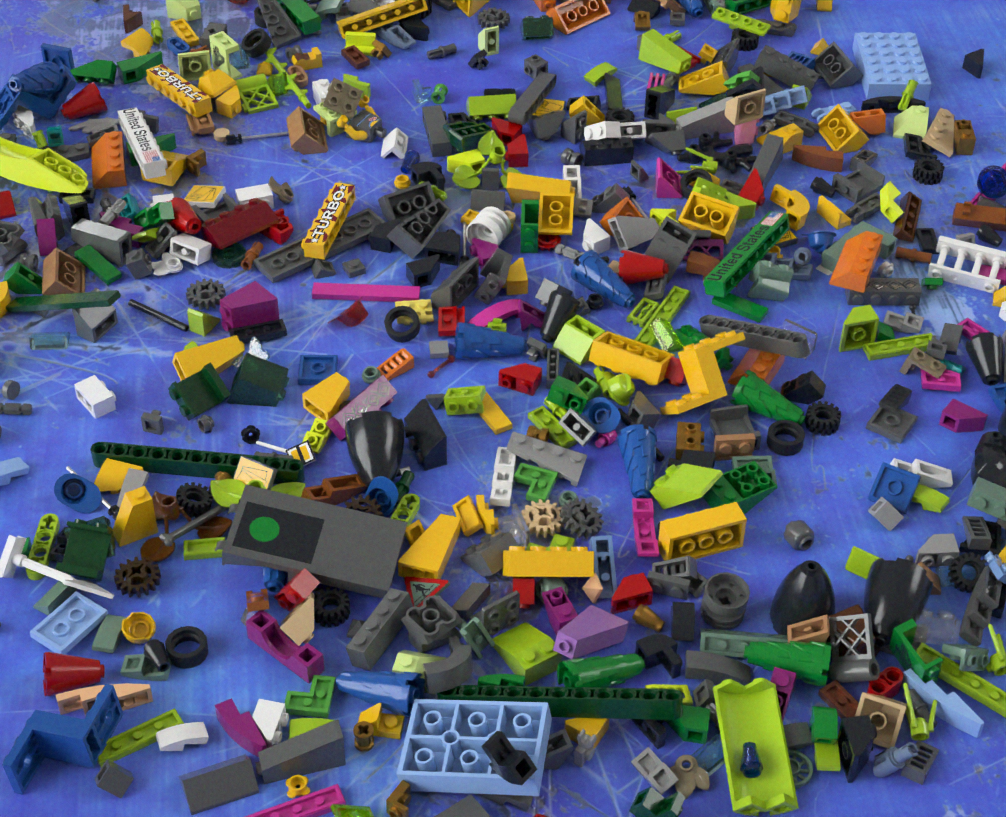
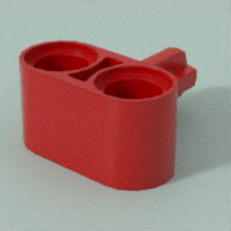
M893 666L880 672L877 680L868 681L867 693L892 699L900 692L904 676L903 672Z

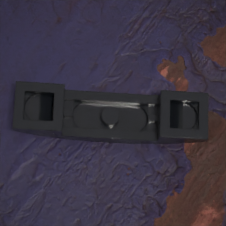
M883 96L862 101L861 111L882 108L884 113H901L903 111L898 109V105L902 96ZM913 98L910 100L907 109L911 106H925L926 102Z

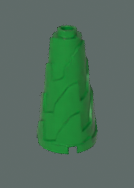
M750 370L745 372L749 376L747 378L742 376L732 393V397L736 399H731V404L734 406L747 404L748 411L756 412L777 421L790 420L802 426L806 416H804V411L800 407L786 399L758 377L756 373Z
M777 641L750 642V645H745L743 658L747 659V663L763 667L765 670L773 671L774 667L796 673V679L803 680L804 683L825 687L828 677L826 674L830 663L831 643L810 641V643L790 641V643Z
M636 653L568 659L559 662L557 678L559 685L564 683L565 687L611 688L639 675L645 668L643 658Z

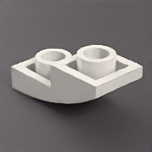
M204 722L179 724L156 733L160 751H183L185 744H207L209 738Z

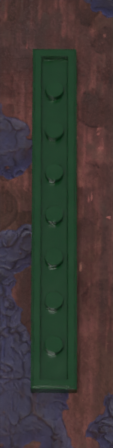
M118 290L16 297L5 308L8 312L12 313L108 307L117 301L121 294Z

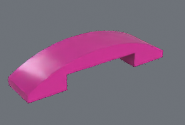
M509 299L491 305L474 316L468 323L475 324V326L488 327V322H493V318L504 320L513 315L516 318H520L519 299Z
M632 498L633 529L637 556L659 557L658 540L656 539L653 518L652 498Z

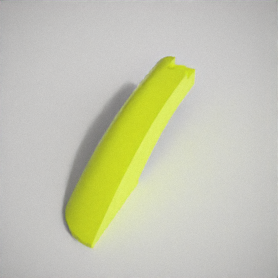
M0 137V176L17 183L49 191L83 193L87 189L89 181H87V174L84 170L50 148L44 150L32 148Z

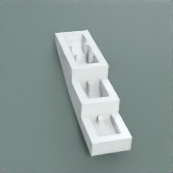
M507 447L497 448L490 505L510 507L517 455L506 450Z

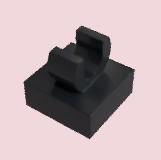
M484 49L473 55L468 65L471 68L476 66L481 70L489 64L488 60L485 59L488 53Z

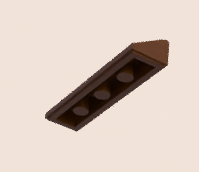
M910 191L901 198L899 207L904 213L896 220L893 236L899 240L912 242L914 241L922 200Z

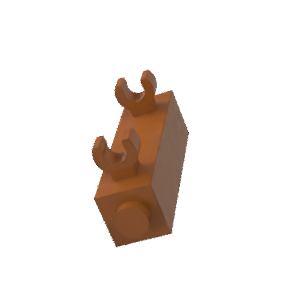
M966 201L964 203L956 202L953 210L952 225L980 228L983 224H986L987 226L990 225L993 230L1006 231V208L971 204L972 202Z

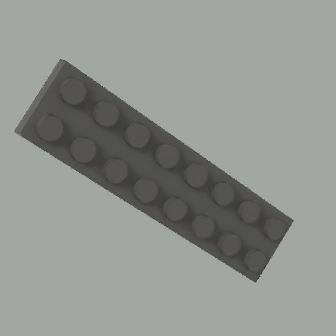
M370 208L347 217L325 259L368 240L369 233L373 231L374 227L385 223V221ZM305 236L254 259L253 262L254 266L272 283H275L312 266L317 258L304 257V249L301 248L302 240L306 238Z

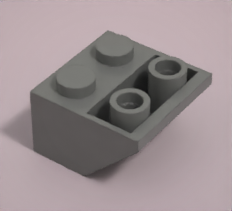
M95 288L91 292H98L100 290ZM113 305L108 307L72 309L77 336L96 343L118 323L116 309Z
M499 531L493 535L489 533L480 538L481 542L479 544L471 545L465 549L466 553L460 558L482 577L490 576L503 568V550H509V546H518L511 532L502 533Z

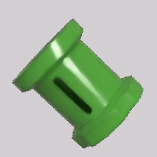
M437 84L435 86L434 92L431 95L434 103L441 104L444 102L445 96L448 93L447 86L444 84Z

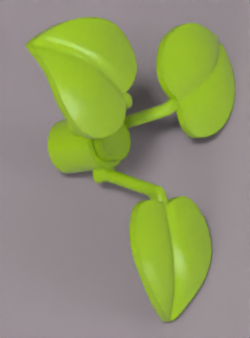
M492 130L485 134L478 143L479 152L484 156H489L487 161L476 173L472 167L467 165L457 167L453 173L452 180L461 188L474 189L480 184V179L477 176L489 162L495 165L501 163L503 175L500 177V182L504 188L507 187L508 172L522 173L512 167H508L506 171L504 170L505 160L503 157L506 150L502 141Z
M224 479L211 480L210 482L212 496L219 505L230 508L231 504H239L245 487L242 481ZM251 480L247 484L266 489L260 480ZM281 483L272 487L271 491L301 497L305 483Z

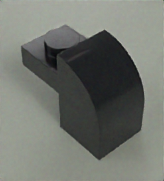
M420 162L411 165V180L416 185L421 181H429L431 185H435L438 189L444 191L445 177L442 174L441 165L435 162Z
M673 602L671 606V638L680 641H694V603Z
M654 634L636 641L635 653L643 658L646 670L662 664L672 679L680 676L683 663L680 655L677 654L678 643L674 639L666 635Z
M496 731L481 746L491 760L489 764L491 768L511 784L523 785L537 770L527 753L522 750H515L502 731Z

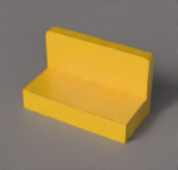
M823 195L819 196L816 210L819 215L837 230L851 225L852 219Z

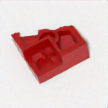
M281 208L274 211L280 222L259 232L279 245L285 243L293 233V226L289 223L288 216L285 217L284 209Z

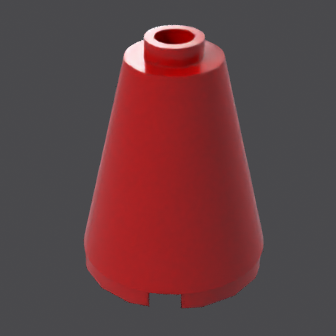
M94 82L89 83L62 105L63 109H61L64 118L68 117L69 120L108 110Z
M172 198L169 202H172L174 219L168 223L177 232L187 234L198 233L202 223L191 205L182 198Z
M629 250L621 251V253H624V256L619 259V276L623 277V282L626 285L664 278L665 274L669 272V264L664 259Z
M45 652L43 655L44 695L53 696L100 683V679L105 676L104 664L100 665V661L95 659Z

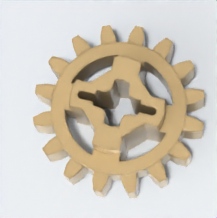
M539 499V503L531 501V506L525 505V510L521 511L523 530H528L529 535L536 533L537 538L540 534L547 538V534L554 536L555 531L560 533L561 527H564V523H561L563 517L559 516L562 507L557 508L556 502L550 504V500H547L546 503H543L541 499Z

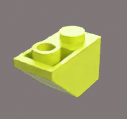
M478 149L448 156L447 171L454 173L457 167L467 165L472 167L476 173L485 163V158Z

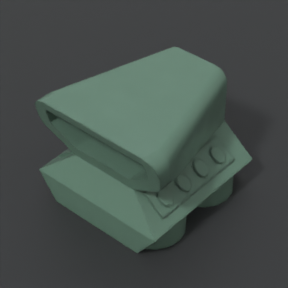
M758 261L749 274L748 279L753 282V285L747 297L784 301L789 295L790 282L794 274L793 269L784 264L775 265L771 261Z

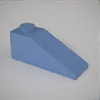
M612 535L592 536L589 540V551H594V573L597 574L603 587L598 599L612 598L617 590Z

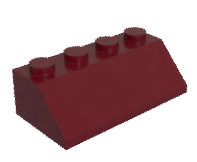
M253 198L245 205L235 206L234 210L230 212L220 213L219 217L215 219L205 220L204 224H202L201 232L204 241L211 243L212 247L223 249L280 221L266 201Z

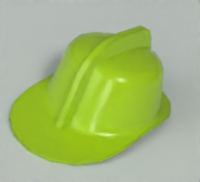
M605 371L603 376L610 396L619 405L627 406L630 403V397L635 392V386L631 377L626 373L615 375Z

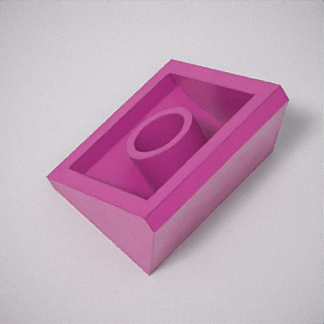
M658 157L655 175L656 197H683L680 183L681 176Z

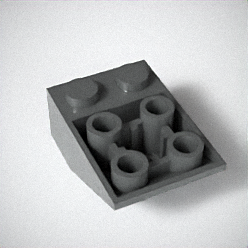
M668 216L664 219L645 252V255L664 259L669 264L667 283L673 277L697 233Z

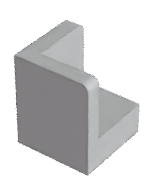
M883 497L868 510L889 531L904 518Z

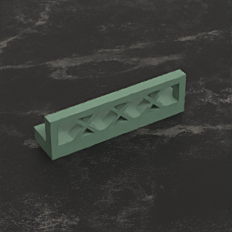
M700 628L699 651L721 656L743 657L745 645H750V642H788L787 635Z

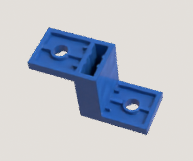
M62 64L60 69H58L60 73H63V85L59 91L53 94L13 92L7 81L0 91V130L8 123L11 115L16 112L18 105L51 120L77 83L68 67Z
M104 685L101 692L97 694L92 708L86 713L85 719L40 710L33 712L32 716L26 721L20 736L16 738L11 751L5 756L2 764L14 793L24 794L44 758L92 768L95 767L99 755L102 754L108 739L111 738L124 714L114 685Z

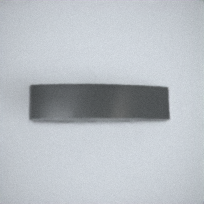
M988 566L984 567L974 587L959 632V636L973 646L981 644L983 629L990 624L992 610L999 605L1002 582L997 580Z

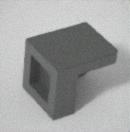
M108 759L95 777L97 787L118 798L123 797L134 780L129 770Z

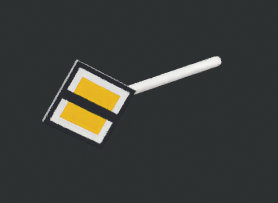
M309 440L289 449L256 441L257 445L292 455L294 459L302 461L304 466L316 461Z

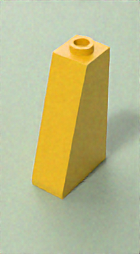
M508 172L506 188L512 203H522V200L540 201V193H574L575 197V187H572L571 181Z
M235 335L176 352L172 363L181 381L201 371L210 362L217 373L220 374L235 362H238L236 360L243 356L245 347L243 342Z
M440 514L398 560V576L441 579L461 532V518Z

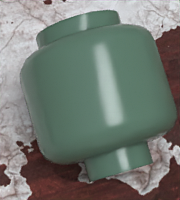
M542 577L535 587L536 597L544 603L542 592L561 586L566 595H568V586L561 577Z

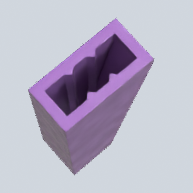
M590 605L558 631L553 651L574 659L623 642L629 621Z

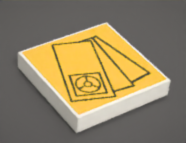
M193 185L184 200L191 206L196 204L199 208H215L223 194H225L226 188L225 186Z

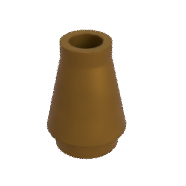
M640 604L632 616L636 624L655 630L658 633L665 625V621L647 605Z

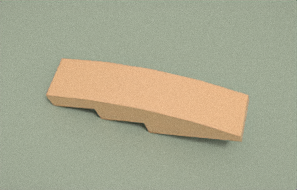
M109 684L114 685L123 711L153 702L149 684ZM104 685L56 694L60 714L63 715L83 708L86 715L88 710L92 708L97 694L101 692Z

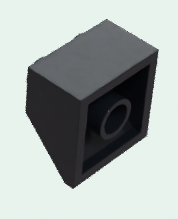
M869 715L846 717L841 720L837 740L840 760L848 783H853L867 764L870 753L873 751V741L877 737V729L875 724L871 723Z

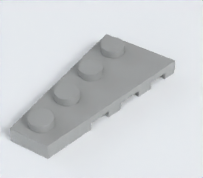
M514 431L511 434L506 449L526 461L532 460L536 462L539 468H547L558 472V478H565L571 481V485L576 488L587 458L586 454Z

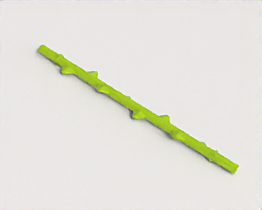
M276 47L268 49L265 52L268 57L265 62L272 63L279 71L275 78H284L288 83L284 89L293 90L298 96L299 101L307 109L311 108L312 105L305 95L308 89H299L293 81L297 74L289 75L284 69L288 65L287 62L279 63L273 55L277 50Z

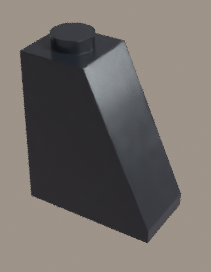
M663 85L648 88L646 90L644 117L658 120L659 113L664 115L675 102L676 89Z
M79 193L62 197L64 211L71 226L82 218L90 220L87 201Z

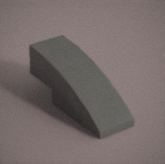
M686 650L685 679H708L713 681L714 685L720 684L723 680L732 679L745 686L751 683L750 666L718 654Z

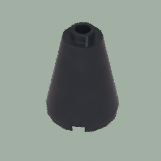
M553 290L549 296L540 331L541 339L550 344L555 342L564 324L575 315H579L584 306L580 307V302L566 293L558 295L556 290Z
M992 332L974 335L972 337L973 340L966 342V351L982 382L989 386L996 385L1002 378L1003 339L1000 335L999 337L994 336Z

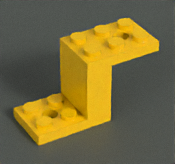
M735 330L725 331L716 334L713 338L702 339L699 341L700 343L684 346V350L678 352L690 393L682 395V399L666 401V405L660 407L661 414H680L728 395L714 351L745 340L744 333H736Z

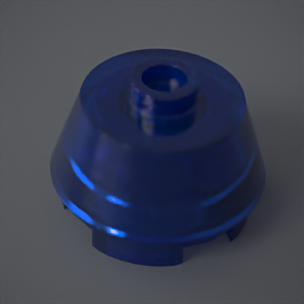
M995 165L984 168L977 180V187L980 193L993 199L1003 197L1006 194V170Z

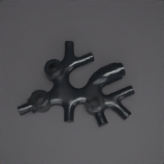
M718 131L713 133V138L708 133H702L699 136L698 145L692 144L689 147L706 156L713 157V161L723 162V168L730 170L731 173L737 172L736 166H741L750 172L753 166L749 163H754L757 156H750L753 153V148L748 143L732 146L723 153L716 152L714 150L716 147L733 144L732 139H719L720 133ZM689 151L677 155L678 161H686L690 164H697L700 160H706Z

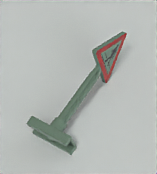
M408 576L404 578L406 591L409 592L413 607L422 606L423 600L426 597L438 596L450 585L448 580ZM474 617L468 623L461 619L462 623L456 627L460 629L459 632L466 643L471 644L474 655L481 659L483 656L480 652L488 644L493 648L495 643L477 617Z

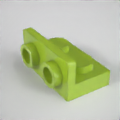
M701 177L697 178L692 191L727 203L730 202V200L725 198L726 188Z
M485 385L448 388L443 398L446 414L483 413L484 406L482 400L486 394Z

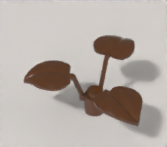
M157 491L154 492L152 499L156 520L164 519L166 534H169L168 520H176L180 513L188 522L192 521L183 507H179L175 496L164 495ZM215 516L195 529L198 530L197 534L201 539L221 537L231 527L232 520ZM160 537L148 539L141 547V559L146 557L147 562L151 559L154 562L162 561L172 555L176 546L175 542L173 541V545L168 547L164 545V541H161Z

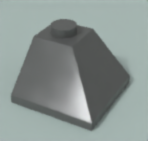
M565 110L552 111L529 119L527 124L536 139L542 138V141L550 139L551 135L556 134L566 112Z
M684 130L652 133L645 138L646 143L665 153L680 155L686 150Z

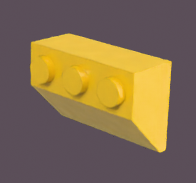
M839 104L817 124L819 126V133L833 151H843V153L858 151L870 140L860 126L853 121L850 114Z
M692 191L678 222L690 230H711L710 239H724L723 244L728 245L735 230L740 208L739 206Z

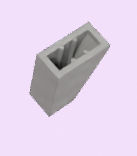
M616 216L607 220L620 252L654 238L659 229L655 218Z

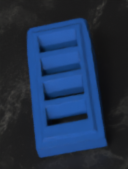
M793 51L788 55L789 58L794 57L793 60L800 62L809 69H813L816 66L815 58Z

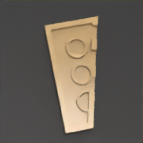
M940 107L922 142L948 157H951L953 154L954 115L949 110Z

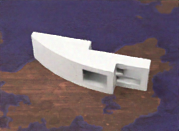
M18 105L16 112L12 114L15 118L13 122L17 128H20L25 135H28L33 140L32 133L36 132L32 111Z

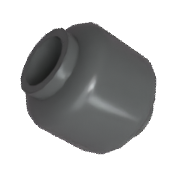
M802 520L791 521L786 525L784 539L794 550H807L814 543V532Z

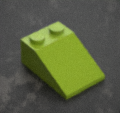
M685 463L678 466L674 464L665 470L666 474L664 476H661L654 482L655 485L650 492L664 510L703 497L723 475V472Z
M527 622L492 638L495 643L493 648L513 673L525 676V686L556 671L559 662H562V654L553 651L555 642L551 637Z

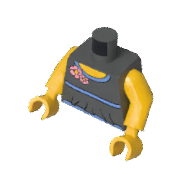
M366 95L360 98L358 104L366 110L361 109L350 121H348L345 115H341L337 121V126L345 128L346 138L370 143L377 136L384 138L387 130L382 128V119L378 117L371 106L369 107L370 99Z

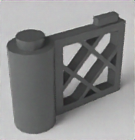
M871 613L829 617V636L832 651V663L828 670L829 678L832 681L837 680L839 683L877 680L880 668L874 654ZM859 619H864L865 628L860 633L854 626ZM842 621L847 626L842 635L837 632L836 622ZM851 630L858 636L853 645L845 639ZM861 641L867 645V654H861L856 649ZM842 642L849 648L845 656H839L838 648Z

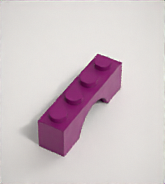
M259 610L246 621L248 638L308 684L312 682L314 675H320L325 671L323 654L309 643H306L304 646H298L292 642L280 629L277 620L264 610Z

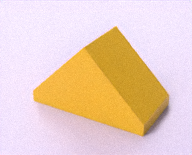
M610 718L565 720L564 729L570 740L577 744V736L582 729L585 730V734L591 737L593 734L596 735L597 740L593 745V748H596L609 729Z

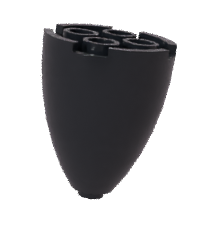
M386 411L363 412L361 417L354 420L349 419L345 424L346 443L350 459L361 481L367 488L371 481L378 476H384L393 482L398 473L404 450L403 420L393 417L391 412Z
M879 558L871 564L864 591V614L871 613L872 631L876 639L875 644L878 646L890 645L895 627L912 618L916 622L929 599L933 582L926 576L927 571L914 562L902 558H897L896 561Z
M808 560L793 568L782 580L770 609L773 629L778 634L787 635L788 637V625L823 615L830 616L835 614L834 589L825 569L818 562Z

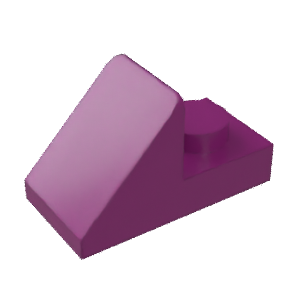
M519 299L518 308L521 330L524 331L531 323L535 327L541 328L545 312Z

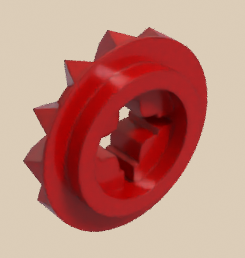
M538 234V248H541L542 251L545 249L548 251L550 249L555 250L557 244L561 243L559 235Z

